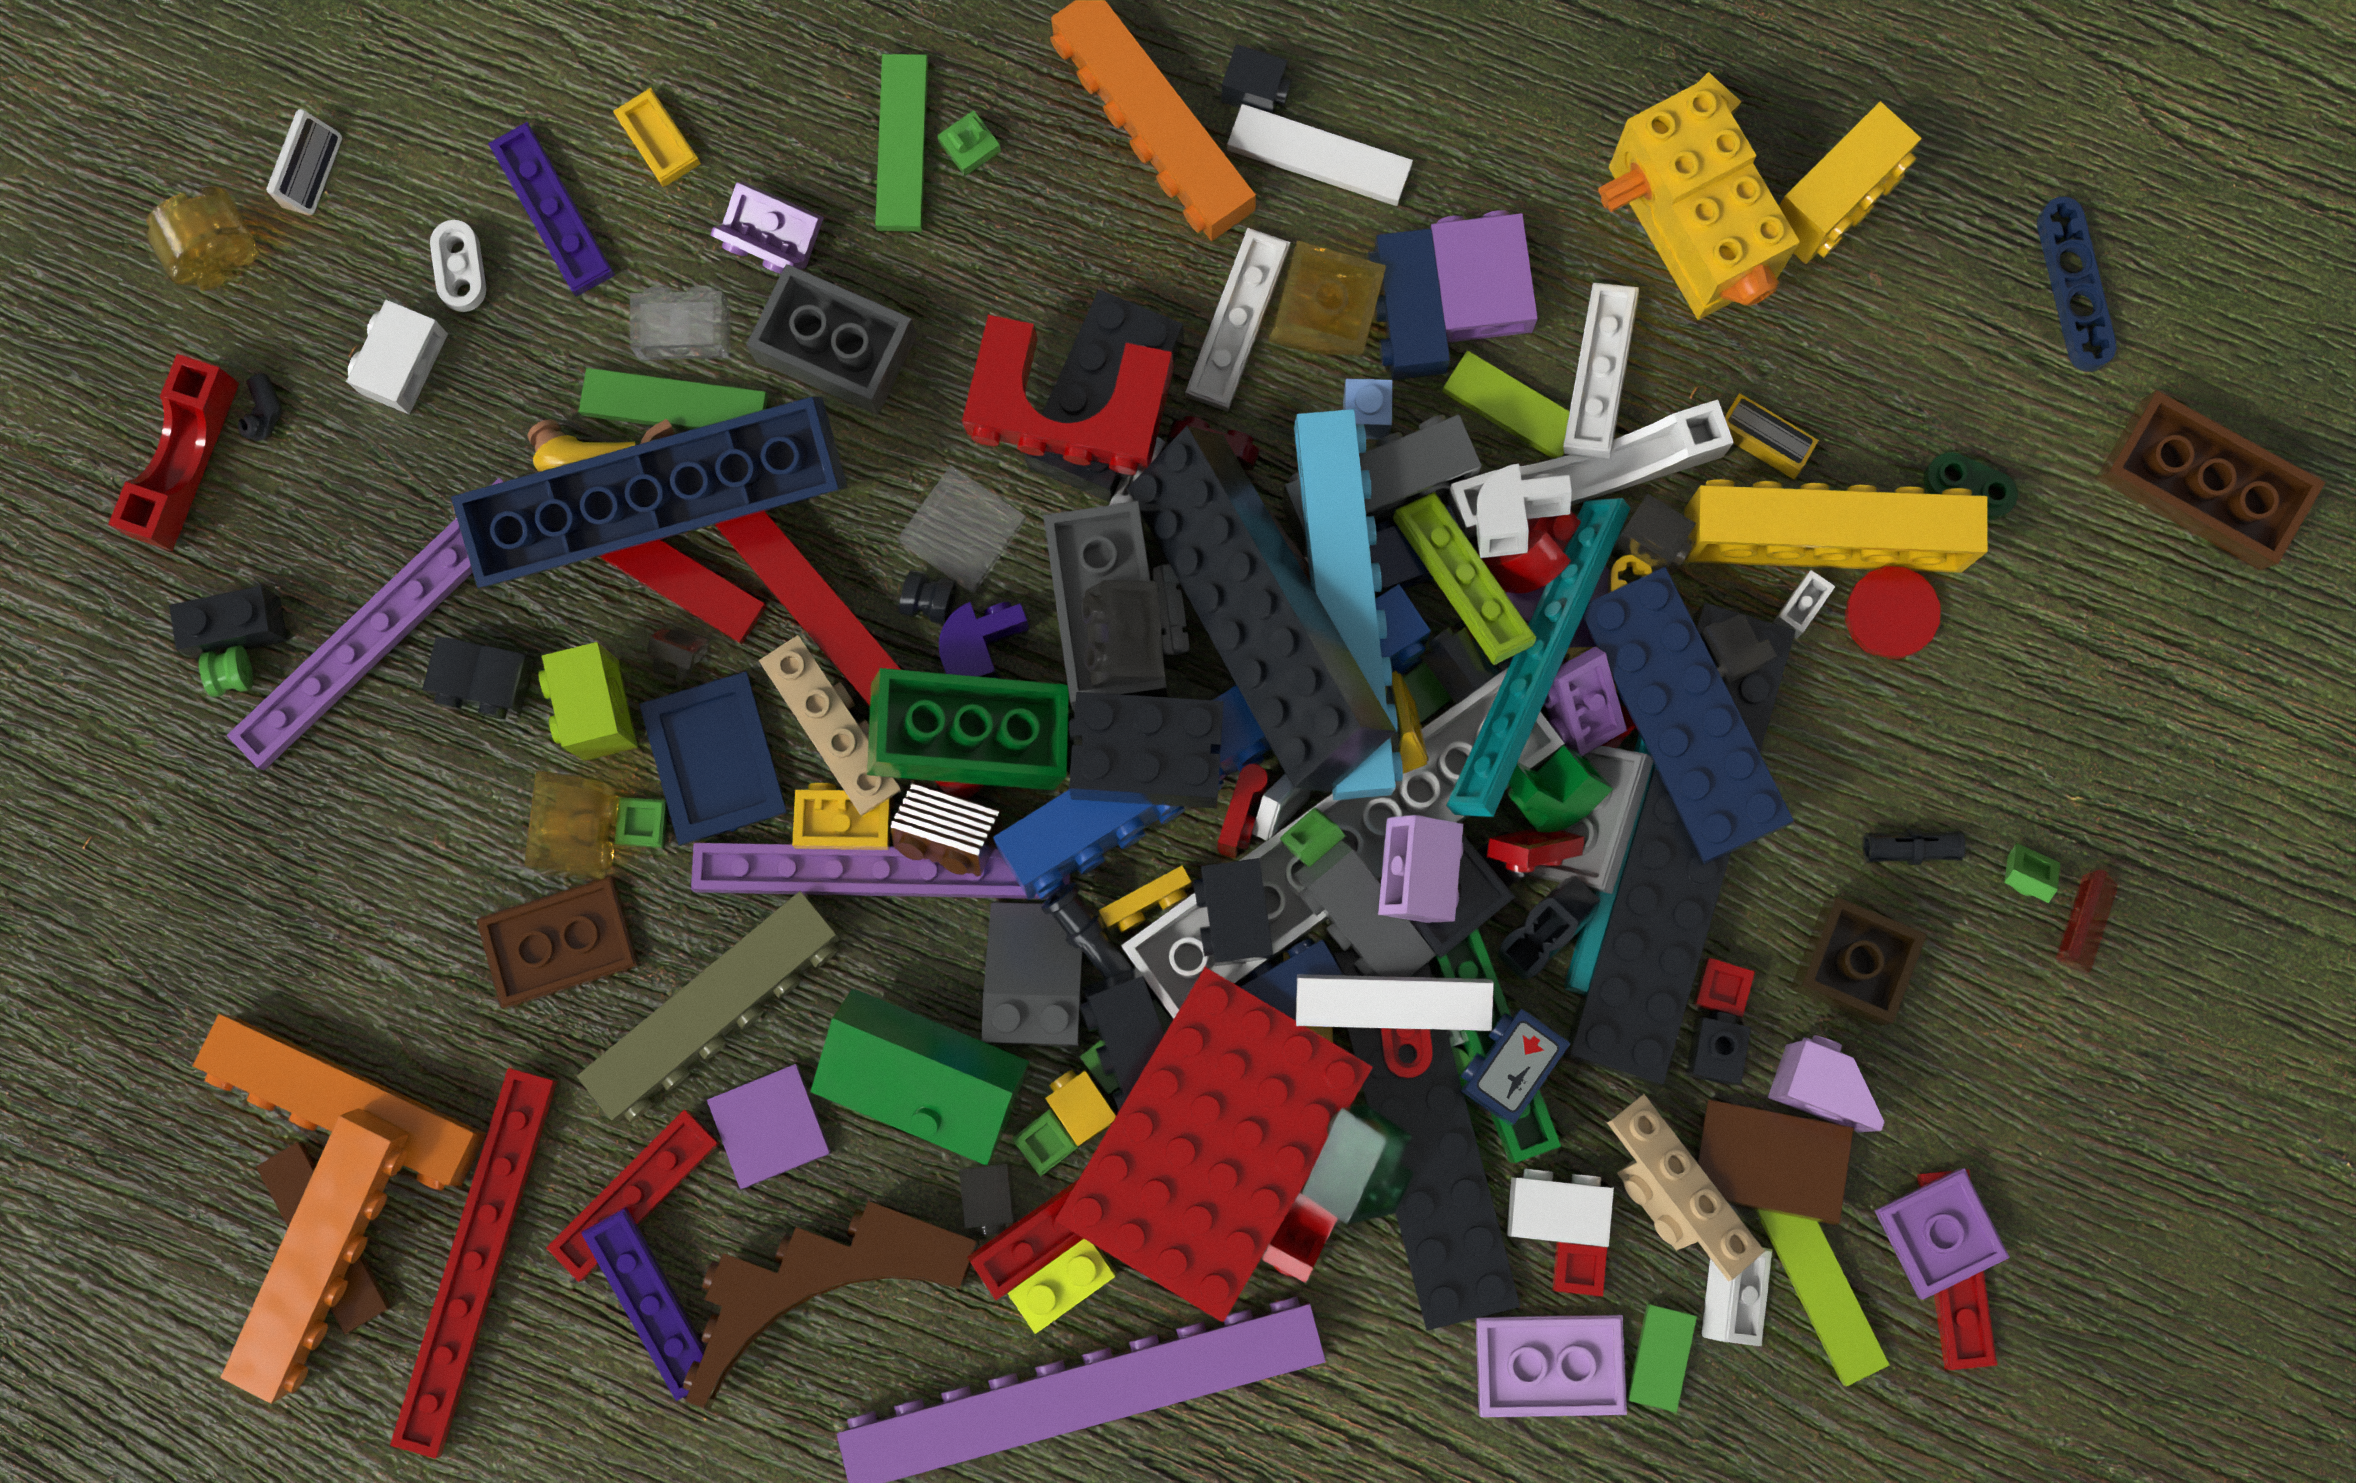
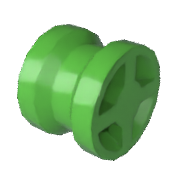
M231 646L225 653L220 654L214 651L200 654V677L210 697L223 696L230 689H236L239 692L252 689V666L243 646Z

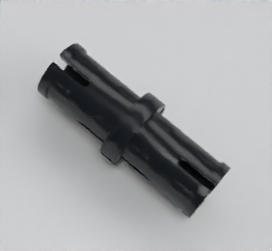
M1907 828L1905 832L1898 833L1866 832L1863 837V855L1866 863L1906 861L1908 865H1921L1922 861L1930 860L1962 861V857L1965 856V837L1960 830L1922 832L1920 828Z

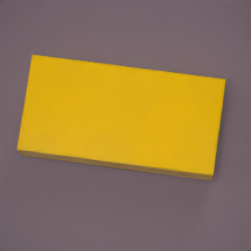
M651 88L613 111L663 188L701 164Z

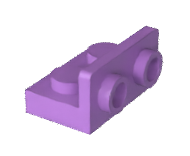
M1593 647L1560 666L1544 705L1549 717V724L1565 743L1566 747L1581 755H1585L1627 731L1605 652L1597 647Z

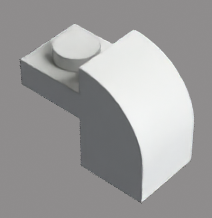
M1519 464L1506 466L1492 474L1481 487L1477 498L1476 529L1480 558L1528 553L1529 530L1527 519L1570 514L1572 498L1570 475L1540 474L1532 479L1521 480Z

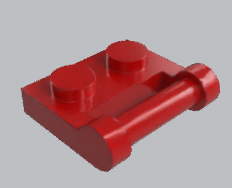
M1258 764L1246 765L1239 773L1218 839V854L1236 859L1239 848L1245 850L1249 848L1256 817L1251 816L1250 812L1252 805L1259 804L1266 793L1268 778L1265 769Z

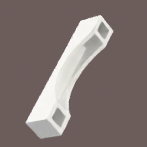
M1717 399L1673 413L1653 424L1614 439L1610 459L1570 454L1536 464L1520 466L1521 480L1532 479L1540 474L1570 475L1572 506L1722 458L1734 442ZM1498 470L1451 484L1447 500L1449 505H1451L1460 529L1467 539L1477 536V498L1480 489L1485 481Z

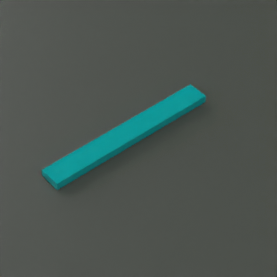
M1623 498L1584 501L1577 517L1581 524L1563 550L1571 561L1554 580L1546 585L1528 624L1536 636V641L1532 647L1514 655L1446 804L1454 815L1494 816L1631 509Z

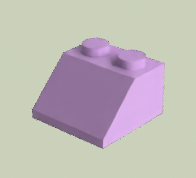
M1816 1035L1812 1039L1803 1038L1802 1041L1786 1044L1768 1095L1769 1099L1837 1125L1853 1127V1131L1856 1132L1882 1130L1884 1120L1854 1058L1840 1053L1841 1044Z

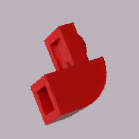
M1571 510L1568 515L1527 519L1529 530L1528 553L1481 558L1504 592L1521 594L1535 591L1554 580L1568 566L1571 560L1563 550L1581 524V521Z
M1311 1172L1270 1242L1262 1260L1273 1265L1280 1273L1295 1277L1306 1283L1326 1240L1341 1214L1350 1191Z

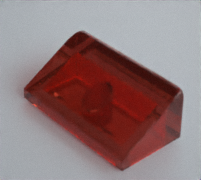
M2097 870L2082 876L2055 959L2057 960L2056 963L2083 973H2090L2117 892V884L2106 871Z

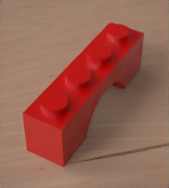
M176 354L160 394L164 410V421L158 447L146 469L138 477L125 481L109 520V526L130 538L173 552L238 389L239 382L220 367Z

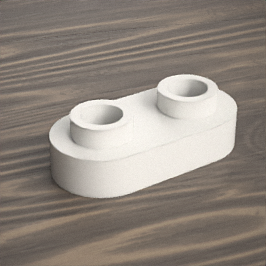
M459 220L445 221L434 229L430 238L437 293L452 310L458 312L471 311L482 303L486 295L480 242L477 235L466 223ZM458 242L464 243V247L460 252L451 253L454 244ZM462 285H470V290L466 295H457L458 289Z

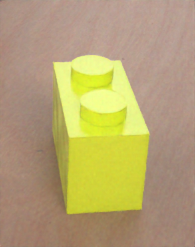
M1083 1239L1007 1294L1036 1334L1118 1274L1101 1249Z

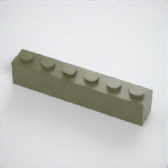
M799 891L576 1077L611 1121H623L627 1118L629 1122H633L652 1107L653 1103L650 1101V1098L664 1087L667 1091H670L683 1082L690 1075L687 1067L700 1056L707 1060L718 1053L727 1044L724 1036L739 1025L741 1029H745L754 1023L764 1013L761 1006L771 997L776 995L780 999L796 988L801 982L798 975L807 967L813 964L815 968H818L831 959L838 951L834 945L842 937L810 898Z

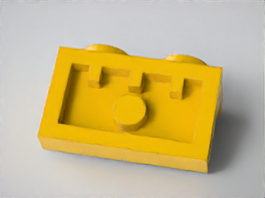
M811 783L808 785V790H795L792 846L795 849L890 850L891 809H894V798L892 796L861 816L844 790H837V786L834 784Z

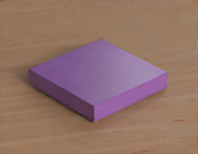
M798 1064L707 1100L740 1189L748 1188L831 1154Z
M1959 1168L1874 1209L1919 1299L1923 1300L2010 1258L1965 1168Z

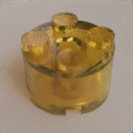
M202 187L200 190L203 195L191 199L188 198L185 192L175 195L156 207L146 219L149 230H144L145 236L169 279L175 284L184 286L198 285L201 291L212 290L224 283L225 274L239 266L253 262L259 256L255 239L231 196L225 189L219 187Z

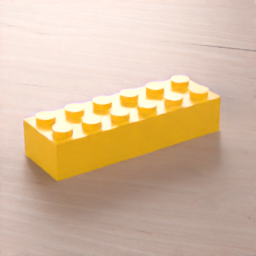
M1717 479L1707 481L1706 486L1700 485L1684 508L1683 562L1874 570L1885 566L1905 567L1912 571L1962 573L1988 552L1987 496H1972L1971 490L1963 488L1947 489L1942 494H1924V489L1920 487H1901L1895 489V493L1877 492V488L1872 485H1854L1848 487L1847 491L1829 490V485L1823 483L1803 484L1800 486V489H1784L1781 483L1774 481L1757 482L1753 484V487H1734V482L1731 480Z

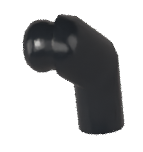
M265 373L254 375L246 381L255 402V407L251 414H246L244 419H240L238 423L241 435L246 439H253L254 441H261L271 436L282 414V405L269 376Z

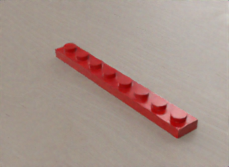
M513 1068L507 1069L390 1446L434 1459L442 1456L558 1082L556 1080Z

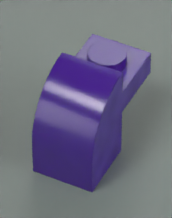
M970 602L956 609L946 620L939 638V653L946 674L999 679L987 645L1030 630L1021 603L1011 606L1010 602L993 605L984 611L985 616L978 619Z

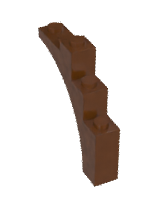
M868 1201L864 1211L860 1209L855 1211L849 1225L847 1236L853 1238L850 1247L795 1227L793 1235H785L775 1257V1262L781 1264L778 1273L723 1253L720 1262L713 1260L710 1264L702 1288L708 1290L704 1300L723 1307L719 1315H711L705 1327L702 1342L708 1345L701 1362L694 1360L688 1370L683 1384V1389L689 1391L685 1402L701 1408L711 1409L727 1375L752 1342L780 1317L818 1295L850 1284L882 1279L923 1280L962 1290L971 1268V1263L967 1256L978 1249L979 1243Z

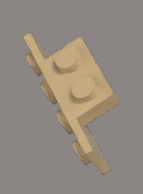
M799 635L758 660L861 816L901 791L893 777L867 775L869 724L866 720L860 724L856 723L848 711L855 706L852 698L841 682L832 687Z
M1645 1094L1639 1096L1607 1123L1635 1159L1617 1172L1624 1182L1627 1194L1633 1201L1644 1208L1654 1221V1226L1659 1236L1671 1244L1676 1251L1699 1242L1728 1282L1736 1278L1765 1252Z

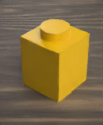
M1072 1069L1049 1085L1053 1093L1045 1099L1078 1147H1081L1111 1126L1117 1116L1086 1071L1077 1076Z

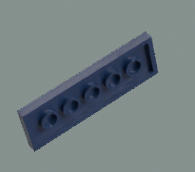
M1666 567L1590 601L1582 619L1596 647L1606 653L1613 682L1703 863L1711 862L1792 825L1794 820Z

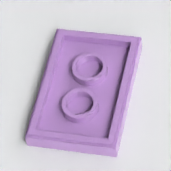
M1623 1315L1476 1318L1480 1417L1627 1415Z

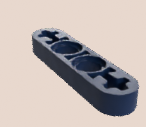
M2059 196L2052 199L2041 210L2037 218V229L2069 359L2077 369L2084 372H2095L2100 370L2114 357L2116 339L2084 211L2075 199ZM2057 211H2059V215L2062 218L2068 217L2070 220L2064 227V233L2061 223L2052 222L2051 220ZM2065 236L2066 241L2057 245L2056 243ZM2065 252H2072L2078 255L2082 261L2081 272L2069 273L2065 271L2060 265V255ZM2083 295L2087 297L2093 305L2092 314L2087 317L2076 315L2070 307L2072 296ZM2095 323L2097 326L2088 333L2086 327ZM2089 338L2092 346H2100L2102 349L2095 359L2092 352H2084L2082 348L2089 342Z

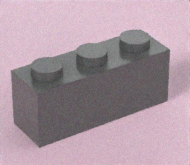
M1342 840L1310 868L1305 865L1294 874L1304 887L1298 893L1300 898L1316 916L1322 911L1332 922L1326 930L1344 951L1350 946L1355 950L1360 958L1354 964L1363 976L1411 977L1436 955L1409 920L1378 915L1381 884L1354 850Z

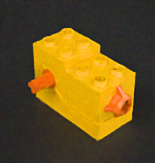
M1710 77L1627 119L1609 165V170L1615 179L1598 188V192L1602 197L1601 202L1605 208L1608 207L1610 213L1628 203L1631 205L1697 320L1732 302L1752 306L1772 295L1777 290L1779 284L1777 278L1800 243L1753 164L1756 158L1755 152Z

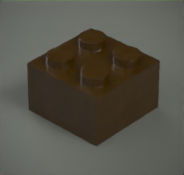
M1834 897L1825 901L1822 905L1790 990L1876 1026L1893 1024L1927 934L1842 898Z

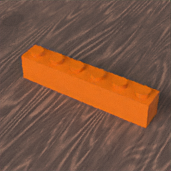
M1075 0L1051 17L1053 36L1050 37V40L1057 53L1064 60L1072 59L1079 68L1076 73L1084 88L1091 95L1095 92L1099 94L1105 102L1103 109L1110 122L1117 129L1123 126L1132 137L1129 142L1137 157L1144 164L1148 161L1152 163L1159 172L1156 178L1161 188L1170 198H1173L1175 195L1185 206L1183 214L1186 220L1197 233L1203 230L1208 238L1213 241L1255 211L1256 194L1105 0Z
M218 1014L193 1064V1067L207 1073L204 1079L207 1083L230 1092L236 1086L249 1093L246 1099L248 1102L269 1111H274L276 1106L291 1112L289 1121L308 1130L316 1131L319 1125L332 1132L339 1115L360 1108L408 1132L409 1136L403 1149L407 1150L403 1165L419 1172L416 1178L418 1182L439 1191H443L445 1185L462 1186L487 1134L237 1016Z
M360 1108L339 1115L223 1370L221 1379L270 1404L288 1393L294 1394L300 1388L308 1373V1367L304 1365L310 1351L315 1350L319 1346L327 1332L328 1324L324 1322L330 1307H334L340 1301L347 1288L348 1281L343 1279L350 1263L353 1264L358 1260L365 1249L367 1237L363 1236L368 1223L379 1215L385 1205L387 1194L383 1190L390 1176L393 1177L397 1174L405 1161L407 1150L403 1149L409 1136L408 1132Z

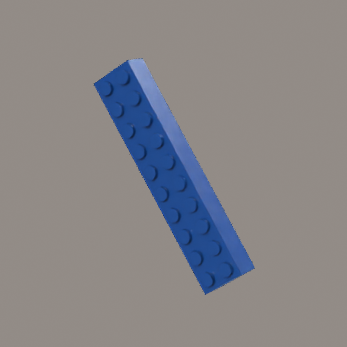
M1398 584L1376 598L1375 602L1376 610L1385 611L1387 638L1380 639L1381 657H1389L1392 672L1397 671L1398 674L1403 675L1422 661L1419 656L1426 650L1425 645L1431 630ZM1237 685L1214 699V701H1224L1218 791L1225 785L1222 780L1236 770L1241 772L1242 768L1246 765H1260L1265 760L1262 754L1272 748ZM1068 790L995 835L993 839L998 852L1028 900L1034 898L1036 894H1038L1041 900H1044L1065 886L1062 881L1063 877L1079 870L1081 875L1090 872L1105 861L1102 854L1117 845L1122 850L1130 847L1145 836L1142 829L1156 820H1159L1161 824H1165L1185 811V808L1182 806L1072 800Z

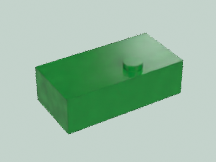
M880 668L871 683L867 775L1054 790L1066 778L1068 685Z
M852 988L832 1017L810 1092L987 1166L1006 1131L1030 1061Z

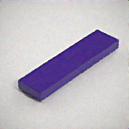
M526 122L489 142L488 145L575 297L615 276L529 123Z
M624 1207L583 1230L581 1234L674 1399L678 1401L688 1395L689 1391L683 1389L686 1375L694 1360L701 1362L706 1347L627 1207Z

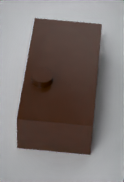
M2158 390L2141 399L2095 478L2259 570L2279 564L2326 483Z

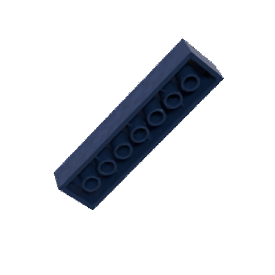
M808 397L451 496V501L477 588L840 491L847 489L848 486L823 397Z

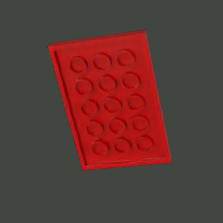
M1204 967L1054 1221L1223 1323L1373 1067L1309 1028L1296 1026L1294 1019L1209 968Z

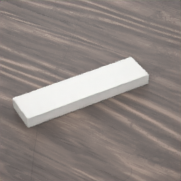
M1244 104L1241 105L1227 143L1228 151L1394 206H1398L1413 162L1411 159Z
M1247 228L1185 391V397L1227 412L1229 411L1289 252L1290 242Z
M1593 283L1563 446L1564 454L1611 458L1639 297V287Z
M1297 974L1296 1026L1492 1031V979Z

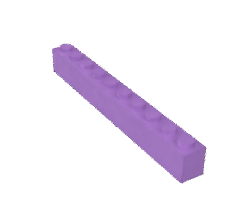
M1293 1296L1269 1303L1271 1312L1253 1317L1251 1309L1230 1313L1224 1321L1225 1325L1206 1330L1204 1321L1177 1328L1178 1338L1159 1342L1157 1334L1130 1341L1131 1350L1112 1355L1111 1348L1106 1347L1082 1354L1084 1363L1065 1368L1063 1360L1054 1361L1035 1367L1037 1373L1035 1377L1018 1381L1017 1373H1011L988 1380L990 1389L971 1394L970 1386L968 1385L941 1393L943 1402L924 1407L923 1399L920 1398L895 1405L896 1415L877 1419L876 1412L872 1411L848 1418L849 1427L836 1433L848 1483H886L1325 1363L1310 1303L1299 1304L1298 1296Z

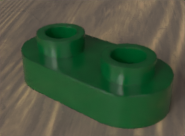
M1948 452L1937 456L1924 472V485L1929 494H1942L1947 489L1963 488L1971 490L1972 496H1987V520L1989 521L2005 516L2013 509L2017 502V487L2008 475L1958 453ZM1951 468L1955 470L1958 474V481L1948 480L1945 476V469ZM1988 488H1997L2001 493V500L1992 499L1988 494Z

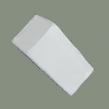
M1810 570L1773 623L1796 630L1794 637L1797 639L1803 634L1835 586Z

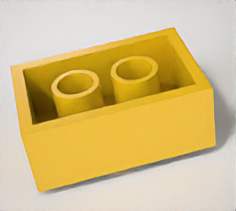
M1881 101L1785 195L1779 205L1800 241L1794 254L1805 264L1817 253L1825 258L1843 239L1842 235L1851 225L1856 227L1874 208L1873 204L1882 194L1887 196L1905 177L1904 173L1917 159L1912 152L1922 138Z

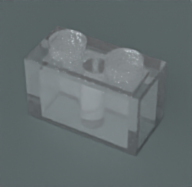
M694 286L689 289V292H672L670 289L663 287H649L644 289V293H630V348L639 360L730 358V305L722 291H717V289L710 286Z

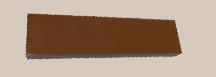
M296 1142L255 1166L287 1227H289L316 1168L303 1142ZM362 1253L355 1263H350L343 1279L347 1280L348 1284L342 1298L334 1307H330L344 1334L353 1332L392 1309Z

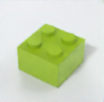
M598 642L542 655L545 670L539 671V682L545 698H551L555 715L549 717V727L556 744L561 743L564 749L583 761L638 748L619 660Z

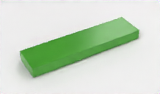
M882 54L875 220L877 231L922 232L928 84L927 55Z
M586 368L578 412L586 417L653 426L668 419L672 428L693 430L765 410L768 395L764 391Z

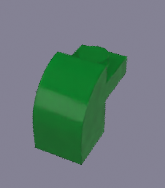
M1563 745L1538 772L1517 762L1508 782L1511 789L1507 793L1537 831L1550 833L1566 829L1585 818L1613 788L1588 758Z

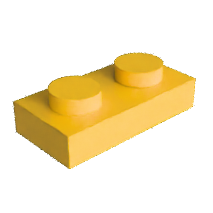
M1183 865L1098 911L1109 931L1118 927L1120 932L1124 933L1146 920L1143 913L1160 904L1164 911L1185 900L1188 897L1185 890L1192 887V883Z

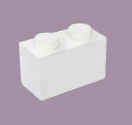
M385 300L381 310L376 311L369 321L368 337L361 351L356 352L350 360L346 382L361 395L410 415L448 333L436 320Z
M1524 1169L1523 1178L1511 1177L1506 1235L1609 1247L1614 1188L1601 1187V1177L1572 1174V1183L1553 1182V1172Z

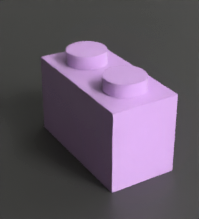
M1418 815L1387 818L1378 915L1425 923L1455 921L1456 907L1459 902L1458 879L1460 859L1463 854V824Z

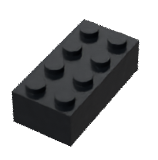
M1099 289L1043 410L1042 416L1056 422L1075 423L1089 419L1099 413L1113 395L1126 343L1172 352L1174 365L1184 342L1183 324ZM1045 451L1043 456L1024 453L1029 469L1107 502L1111 501L1120 481V473L1111 470L1109 464L1091 461L1090 465H1078L1064 460L1062 454Z

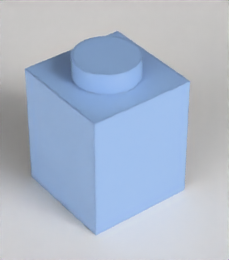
M1346 379L1343 394V410L1354 409L1356 425L1364 424L1366 439L1380 440L1390 434L1392 426V380Z

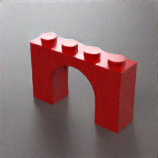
M988 314L962 418L967 435L972 436L971 439L986 446H998L999 442L1018 445L1017 449L1021 452L1035 456H1043L1045 451L1062 454L1064 460L1078 465H1090L1091 461L1109 464L1111 470L1126 475H1135L1137 470L1144 471L1151 464L1174 368L1172 352L1126 343L1116 386L1107 405L1099 413L1084 421L1075 423L1056 422L1039 414L1026 397L1028 378L1038 342L1034 324Z

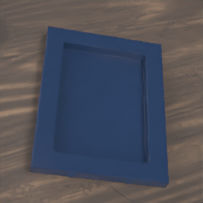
M747 672L722 679H714L712 682L680 692L669 693L666 696L639 704L679 846L725 832H734L739 828L788 814Z

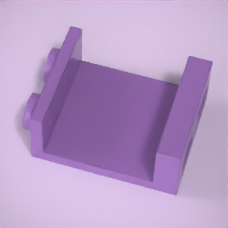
M1497 210L1486 213L1482 218L1465 220L1462 216H1448L1438 220L1436 224H1431L1430 229H1432L1447 343L1532 333L1538 318L1523 214L1510 215L1506 210Z

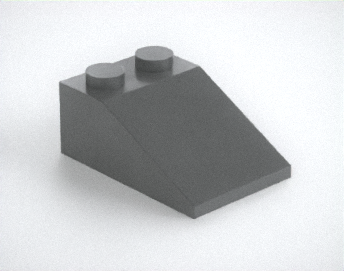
M991 903L982 1015V1042L989 1045L1081 1047L1082 1013L1079 1004H1082L1084 952L1080 947L1074 948L1073 945L1070 946L1066 942V932L1052 914H1045L1042 911L1041 906L1043 904Z

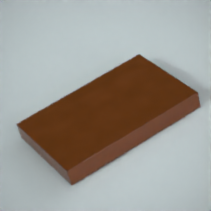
M612 876L476 919L499 1004L503 1010L640 967L616 880Z
M1708 1100L1697 1163L1729 1204L1838 1225L1841 1219L1854 1128Z

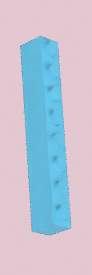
M1354 409L1297 414L1294 434L1310 584L1397 731L1396 708L1394 704L1387 705L1385 686H1392L1391 662L1389 657H1381L1380 639L1387 638L1386 616L1384 610H1376L1374 593L1381 592L1382 589L1381 570L1379 563H1371L1369 548L1370 545H1376V525L1374 516L1366 517L1364 499H1371V480L1369 470L1361 471L1359 453H1366L1364 424L1356 425ZM1391 738L1384 742L1332 790L1333 800L1392 795L1396 788L1395 782L1402 781L1403 769L1400 752H1392Z

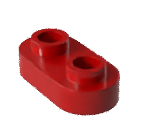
M1380 1028L1384 1061L1393 1074L1402 1078H1413L1426 1071L1433 1055L1430 1029ZM1410 1045L1416 1050V1058L1412 1063H1404L1400 1060L1398 1051L1401 1046Z

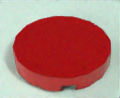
M1885 566L1866 574L1852 587L1847 600V608L1845 609V623L1851 638L1863 651L1874 656L1886 657L1887 659L1899 660L1916 654L1934 638L1940 624L1941 605L1934 588L1922 575L1905 567Z

